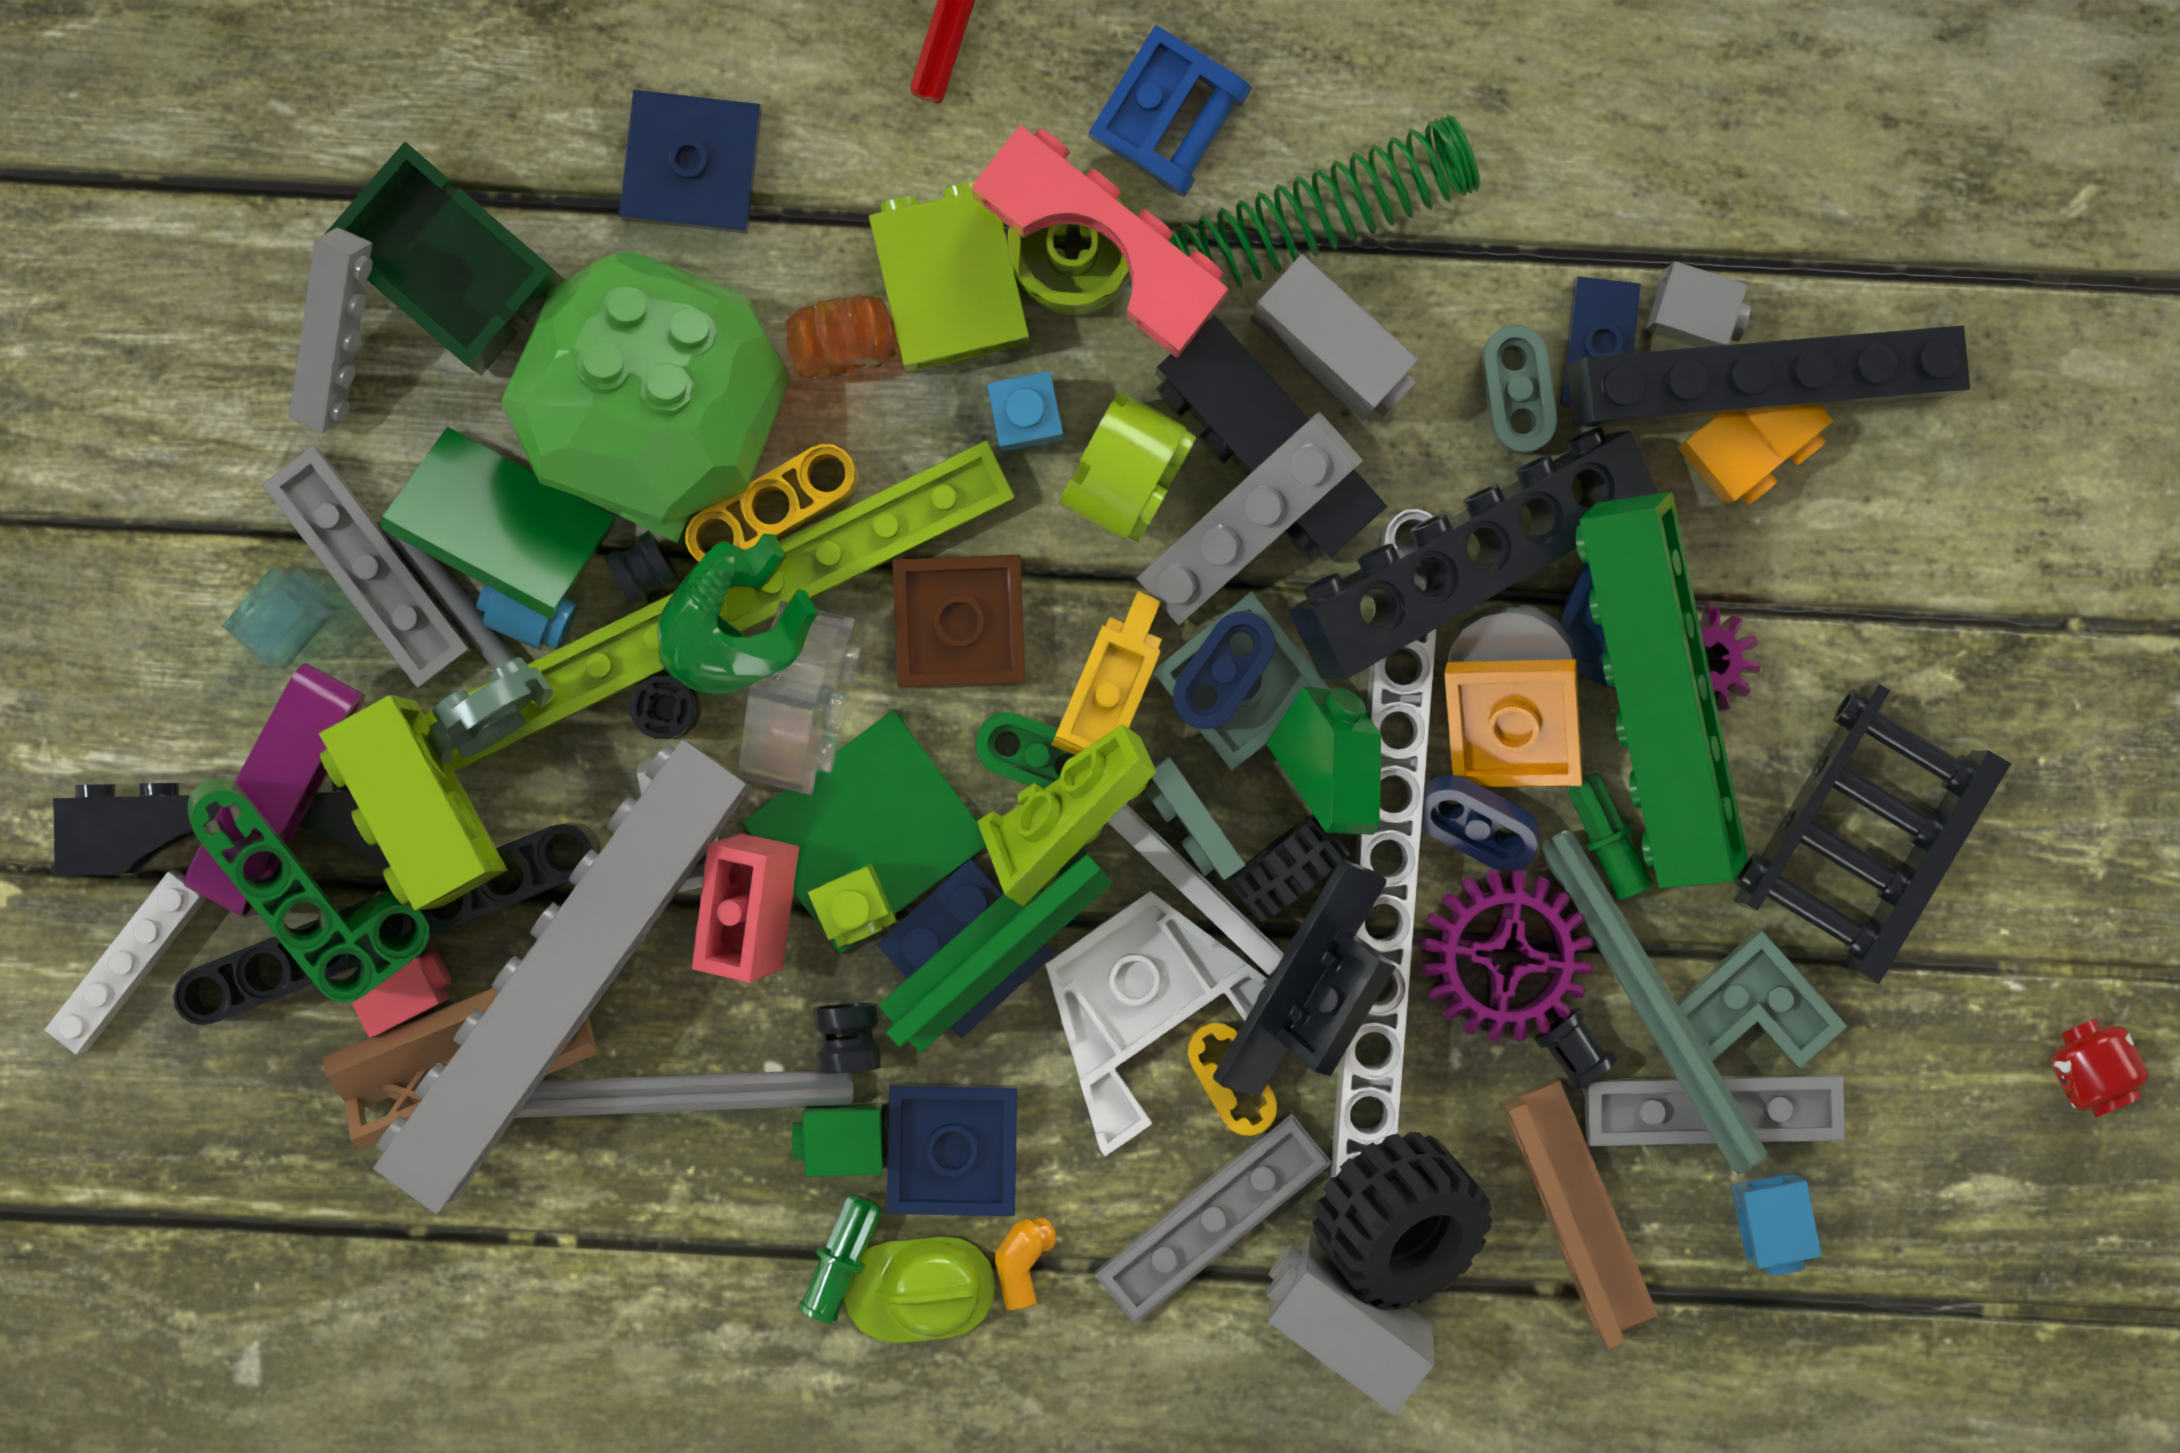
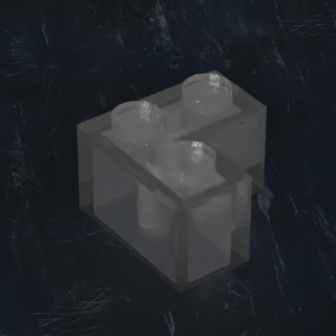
M780 600L771 628L775 626L776 620L788 602ZM817 610L819 614L810 626L803 649L793 664L787 669L751 684L748 694L738 777L812 795L820 770L832 772L839 747L840 735L830 733V729L839 730L847 700V693L840 692L839 689L842 682L853 685L862 647L851 645L855 619Z

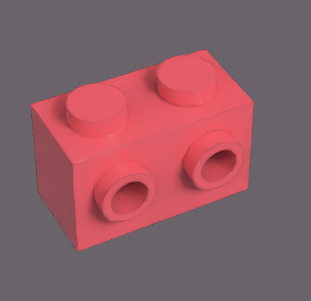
M743 833L708 843L699 917L695 932L693 970L748 983L783 970L799 846Z

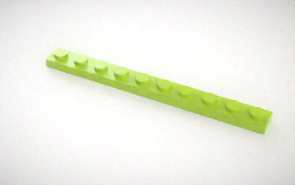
M986 440L779 541L786 558L771 580L761 589L738 585L728 588V594L724 597V604L720 607L721 612L718 615L743 633L781 614L797 589L805 590L810 599L1015 500L1013 492L988 441ZM673 593L527 664L528 668L536 667L539 669L553 690L551 699L541 710L532 700L519 711L526 723L483 751L463 759L457 748L452 750L450 764L454 772L456 773L665 671L666 669L662 666L659 659L657 627L660 615ZM486 685L469 692L468 695H472ZM432 711L424 714L430 727H432L437 722V719Z

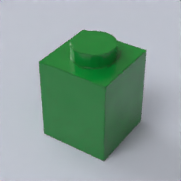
M883 1103L807 1106L802 1112L803 1122L792 1123L793 1161L804 1160L805 1177L879 1175L883 1173L886 1166Z

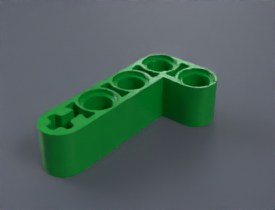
M210 779L199 784L191 793L187 804L188 817L197 839L311 981L327 998L340 1003L354 1002L364 997L416 958L425 949L429 939V925L421 910L414 911L410 902L402 905L392 892H384L374 897L345 919L246 793L234 782L225 779ZM217 801L223 808L233 804L230 811L237 828L243 834L234 843L230 833L220 821L215 819L207 823L210 817L206 807L209 804ZM258 851L272 852L279 857L277 870L265 879H253L243 873L245 861L250 855ZM308 902L319 908L320 913L317 921L306 929L295 930L284 924L287 911L298 903ZM394 913H404L412 917V926L405 936L395 940H388L379 935L381 923L386 917ZM349 953L359 958L357 970L346 979L336 980L329 978L325 974L327 963L338 954Z

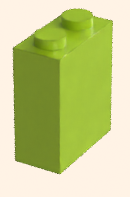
M975 181L949 186L942 190L944 198L920 204L917 196L891 199L880 204L881 213L869 215L906 373L1030 345L1016 278L1009 258L1003 222L973 199L971 186Z

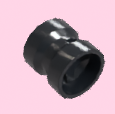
M654 676L644 680L635 689L630 700V715L634 725L644 735L654 739H678L687 735L696 727L701 715V702L695 690L688 688L671 676Z
M847 1003L813 1008L814 1026L822 1035V1047L816 1053L818 1073H854L881 1068L880 1048L873 1042L872 1029L878 1023L877 1003ZM858 1033V1035L837 1037V1034Z

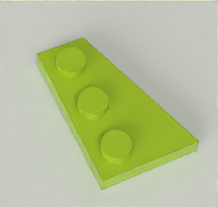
M1121 724L1066 761L1058 780L1044 789L1033 783L1018 793L1019 806L1004 816H1000L992 811L977 821L1006 896L1024 906L1040 889L1049 886L1054 881L1059 870L1084 845L1091 843L1097 838L1103 826L1129 800L1136 798L1144 790L1150 778L1157 771L1139 735Z

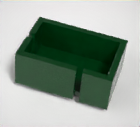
M406 141L326 231L328 233L338 227L372 242L370 255L372 269L367 277V281L461 362L481 376L518 335L519 332L510 325L515 317L518 315L528 323L542 307L548 291L565 280Z

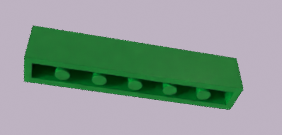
M1671 491L1596 503L1579 519L1580 525H1578L1576 530V545L1581 561L1589 563L1594 587L1590 590V611L1595 624L1602 625L1607 649L1603 653V671L1608 685L1616 687L1620 710H1618L1616 715V731L1621 746L1623 748L1628 747L1633 770L1629 776V791L1633 805L1636 808H1642L1646 827L1642 836V851L1645 863L1649 868L1655 869L1659 889L1733 882L1749 858L1673 493Z

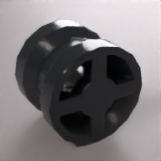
M649 530L638 536L636 545L625 552L614 550L605 556V560L614 578L636 610L649 605L651 596L662 589L673 591L682 583L665 551Z

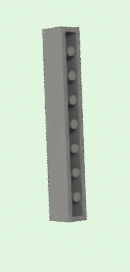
M682 739L676 748L666 744L656 755L645 773L652 781L639 800L636 801L632 797H628L617 809L607 825V828L614 833L600 854L591 849L578 863L569 878V882L576 887L564 904L560 907L553 902L543 912L530 933L538 939L523 960L514 956L504 966L492 985V988L499 992L497 997L485 1013L476 1009L465 1020L453 1041L460 1045L453 1058L446 1067L438 1062L431 1068L415 1091V1095L420 1097L422 1101L408 1120L398 1116L377 1143L376 1148L382 1151L383 1155L373 1169L436 1215L451 1208L707 852L708 843L714 842L753 788L691 742Z

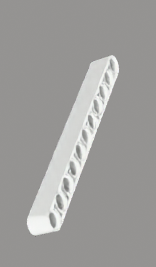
M1410 509L1399 513L1391 518L1383 527L1379 539V547L1393 543L1395 549H1397L1394 536L1400 524L1410 522L1418 525L1433 516L1419 509ZM1419 563L1415 569L1414 582L1420 593H1423L1428 583V574L1425 567ZM1436 629L1401 648L1410 652L1417 662L1416 676L1410 683L1399 685L1388 678L1385 672L1387 657L1369 667L1366 713L1379 732L1382 720L1392 712L1402 713L1412 724L1411 739L1400 749L1390 748L1381 738L1380 781L1387 776L1400 778L1407 787L1408 796L1406 803L1395 812L1388 813L1380 808V825L1373 835L1356 834L1354 860L1355 864L1373 870L1370 864V854L1374 846L1382 840L1391 839L1402 850L1403 859L1401 866L1396 872L1383 876L1387 880L1386 885L1373 905L1374 907L1378 904H1389L1394 908L1398 918L1396 929L1386 938H1372L1365 928L1364 920L1356 934L1392 962L1396 968L1391 975L1393 987L1387 998L1374 1003L1339 1062L1331 1177H1336L1341 1171L1340 1166L1348 1158L1354 1159L1358 1156L1363 1147L1372 1142L1375 1145L1382 1143L1386 1136L1397 1134ZM1370 1032L1384 1034L1388 1042L1386 1056L1375 1065L1361 1064L1355 1056V1047L1361 1036ZM1367 1096L1380 1099L1383 1105V1114L1376 1125L1370 1128H1359L1351 1123L1350 1111L1357 1100Z

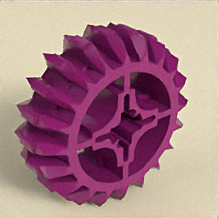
M1489 870L1485 875L1487 891L1481 893L1478 884L1472 878H1466L1462 880L1461 884L1463 891L1468 897L1467 901L1462 904L1456 896L1448 892L1441 897L1443 904L1453 911L1449 920L1434 913L1428 915L1427 922L1431 926L1443 930L1440 940L1430 937L1420 939L1419 946L1422 949L1438 952V960L1426 961L1420 964V972L1427 976L1442 975L1443 980L1433 984L1427 990V993L1433 1000L1442 999L1449 994L1453 996L1442 1011V1014L1448 1020H1453L1465 1009L1468 1010L1463 1023V1030L1474 1035L1480 1029L1484 1019L1488 1020L1487 1038L1490 1041L1499 1042L1503 1036L1505 1023H1509L1513 1039L1517 1042H1522L1527 1037L1526 1020L1531 1019L1534 1027L1540 1033L1546 1034L1551 1030V1027L1544 1014L1545 1011L1550 1008L1563 1019H1567L1571 1015L1569 1007L1559 1000L1564 992L1581 999L1584 997L1586 990L1582 986L1570 982L1573 971L1581 974H1591L1593 965L1583 960L1574 959V951L1587 950L1593 946L1592 939L1588 936L1571 937L1570 931L1580 927L1585 922L1582 913L1573 912L1564 917L1559 915L1569 903L1570 896L1567 893L1560 891L1545 902L1544 898L1549 890V881L1547 879L1538 877L1532 883L1529 891L1524 892L1526 883L1525 873L1520 870H1513L1509 876L1507 889H1503L1499 872ZM1503 904L1502 916L1497 917L1495 929L1488 937L1480 940L1459 939L1463 929L1474 916L1491 906ZM1524 905L1534 910L1549 927L1554 940L1555 953L1533 949L1528 945L1524 931L1525 922L1521 921ZM1511 937L1515 940L1511 946L1512 948L1520 951L1525 956L1536 958V960L1526 961L1519 959V962H1509L1506 966V971L1500 974L1497 970L1501 964L1491 960L1490 957L1475 952L1477 950L1492 952L1493 949H1504L1506 940ZM1456 958L1481 963L1488 974L1487 989L1491 991L1489 1005L1476 1001L1466 991L1457 972ZM1530 972H1552L1548 982L1533 998L1522 1004L1509 1007L1510 996H1515L1518 981L1524 975Z

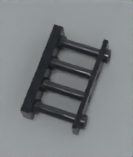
M1880 684L1863 685L1860 692L1852 689L1845 696L1833 718V721L1839 724V727L1762 855L1753 853L1738 874L1735 885L1741 888L1734 900L1735 903L1744 908L1758 911L1765 898H1770L1845 944L1844 951L1849 953L1842 967L1861 979L1876 984L1881 982L2011 763L1989 750H1971L1968 757L1961 755L1955 758L1882 714L1878 710L1890 690ZM1864 733L1943 780L1942 787L1947 792L1935 812L1929 809L1923 813L1845 766ZM1831 788L1836 789L1910 834L1909 841L1914 844V847L1902 866L1895 864L1892 868L1813 821ZM1799 842L1878 889L1877 897L1882 900L1869 921L1864 918L1857 922L1780 875Z

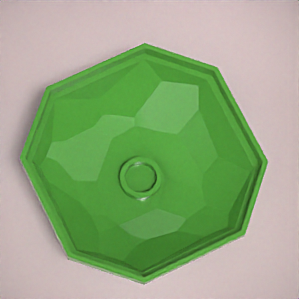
M627 251L591 263L548 291L501 401L502 408L541 484L660 525H666L747 491L789 386L790 374L753 302L747 295L651 257Z

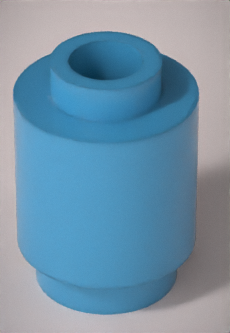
M484 585L476 608L485 612L483 626L538 650H541L544 645L557 650L568 634L578 604L565 599L553 619L550 620L491 587Z

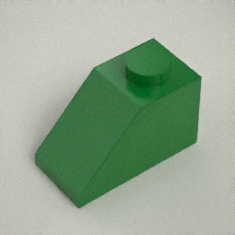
M1303 686L1266 741V744L1325 832L1373 835L1380 825L1381 733L1365 712L1366 707L1363 701L1351 691L1344 688L1327 689Z

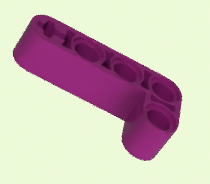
M307 663L302 664L289 680L234 782L246 793L287 846L327 774L320 758V753L327 748L319 733L359 712L365 697L364 693ZM233 804L225 808L221 806L215 819L220 821L227 829L234 843L243 834L237 828L230 808ZM201 844L186 873L184 886L243 918L258 915ZM258 851L250 855L245 861L243 873L253 879H265L277 870L279 857L272 852Z

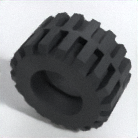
M1408 1132L1403 1138L1398 1133L1389 1135L1384 1138L1382 1143L1375 1145L1372 1142L1363 1147L1358 1156L1354 1159L1348 1158L1340 1166L1341 1171L1336 1177H1331L1323 1188L1326 1194L1317 1200L1314 1209L1315 1214L1318 1216L1312 1222L1313 1233L1318 1238L1316 1240L1317 1244L1356 1294L1365 1303L1371 1302L1374 1307L1386 1309L1391 1305L1395 1310L1407 1308L1414 1301H1417L1418 1304L1431 1299L1434 1293L1439 1290L1444 1291L1454 1284L1453 1280L1461 1273L1464 1274L1473 1264L1471 1261L1473 1257L1482 1251L1486 1243L1483 1236L1490 1231L1492 1218L1488 1215L1492 1210L1490 1200L1485 1196L1483 1189L1438 1139L1431 1135L1424 1137L1420 1132Z

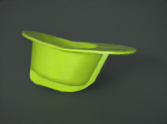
M938 1236L888 1241L871 1246L865 1250L861 1261L866 1267L863 1273L855 1274L844 1299L850 1319L861 1332L878 1341L905 1343L947 1339L970 1332L985 1319L994 1302L996 1280L989 1260L977 1246L961 1238Z

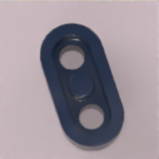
M1246 611L1234 612L1222 618L1212 629L1177 679L1173 688L1172 701L1174 709L1186 724L1198 729L1215 728L1225 723L1237 709L1270 662L1274 653V634L1269 624L1262 617ZM1244 632L1252 638L1253 649L1248 656L1239 657L1231 652L1229 641L1233 634ZM1202 684L1211 686L1216 692V702L1207 710L1199 709L1192 701L1194 689Z
M1457 775L1437 777L1424 787L1421 826L1432 837L1491 868L1501 871H1513L1524 868L1535 858L1538 850L1540 829L1535 817L1524 808L1469 779ZM1445 800H1453L1460 804H1449ZM1507 827L1514 831V833H1505L1499 829Z

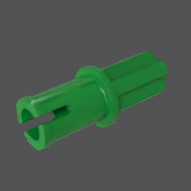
M1599 773L1583 776L1582 786H1568L1567 793L1590 839L1585 846L1588 851L1595 850L1616 892L1617 900L1631 897L1651 887L1654 881L1652 877H1649L1629 834L1634 830L1632 823H1624L1603 777Z
M855 1194L850 1195L846 1199L827 1245L819 1246L816 1251L820 1260L806 1293L798 1305V1309L806 1315L821 1322L836 1323L838 1312L855 1274L863 1273L866 1267L861 1260L882 1214L881 1208L876 1202Z

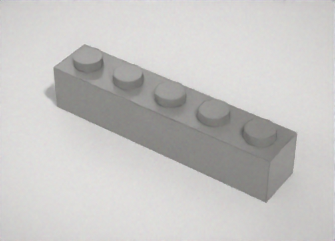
M338 227L314 240L289 418L322 433L343 422L350 410L348 397L350 385L356 373L353 364L355 352L361 340V332L359 331L360 319L367 302V298L364 295L366 281L372 269V260L370 259L372 242Z

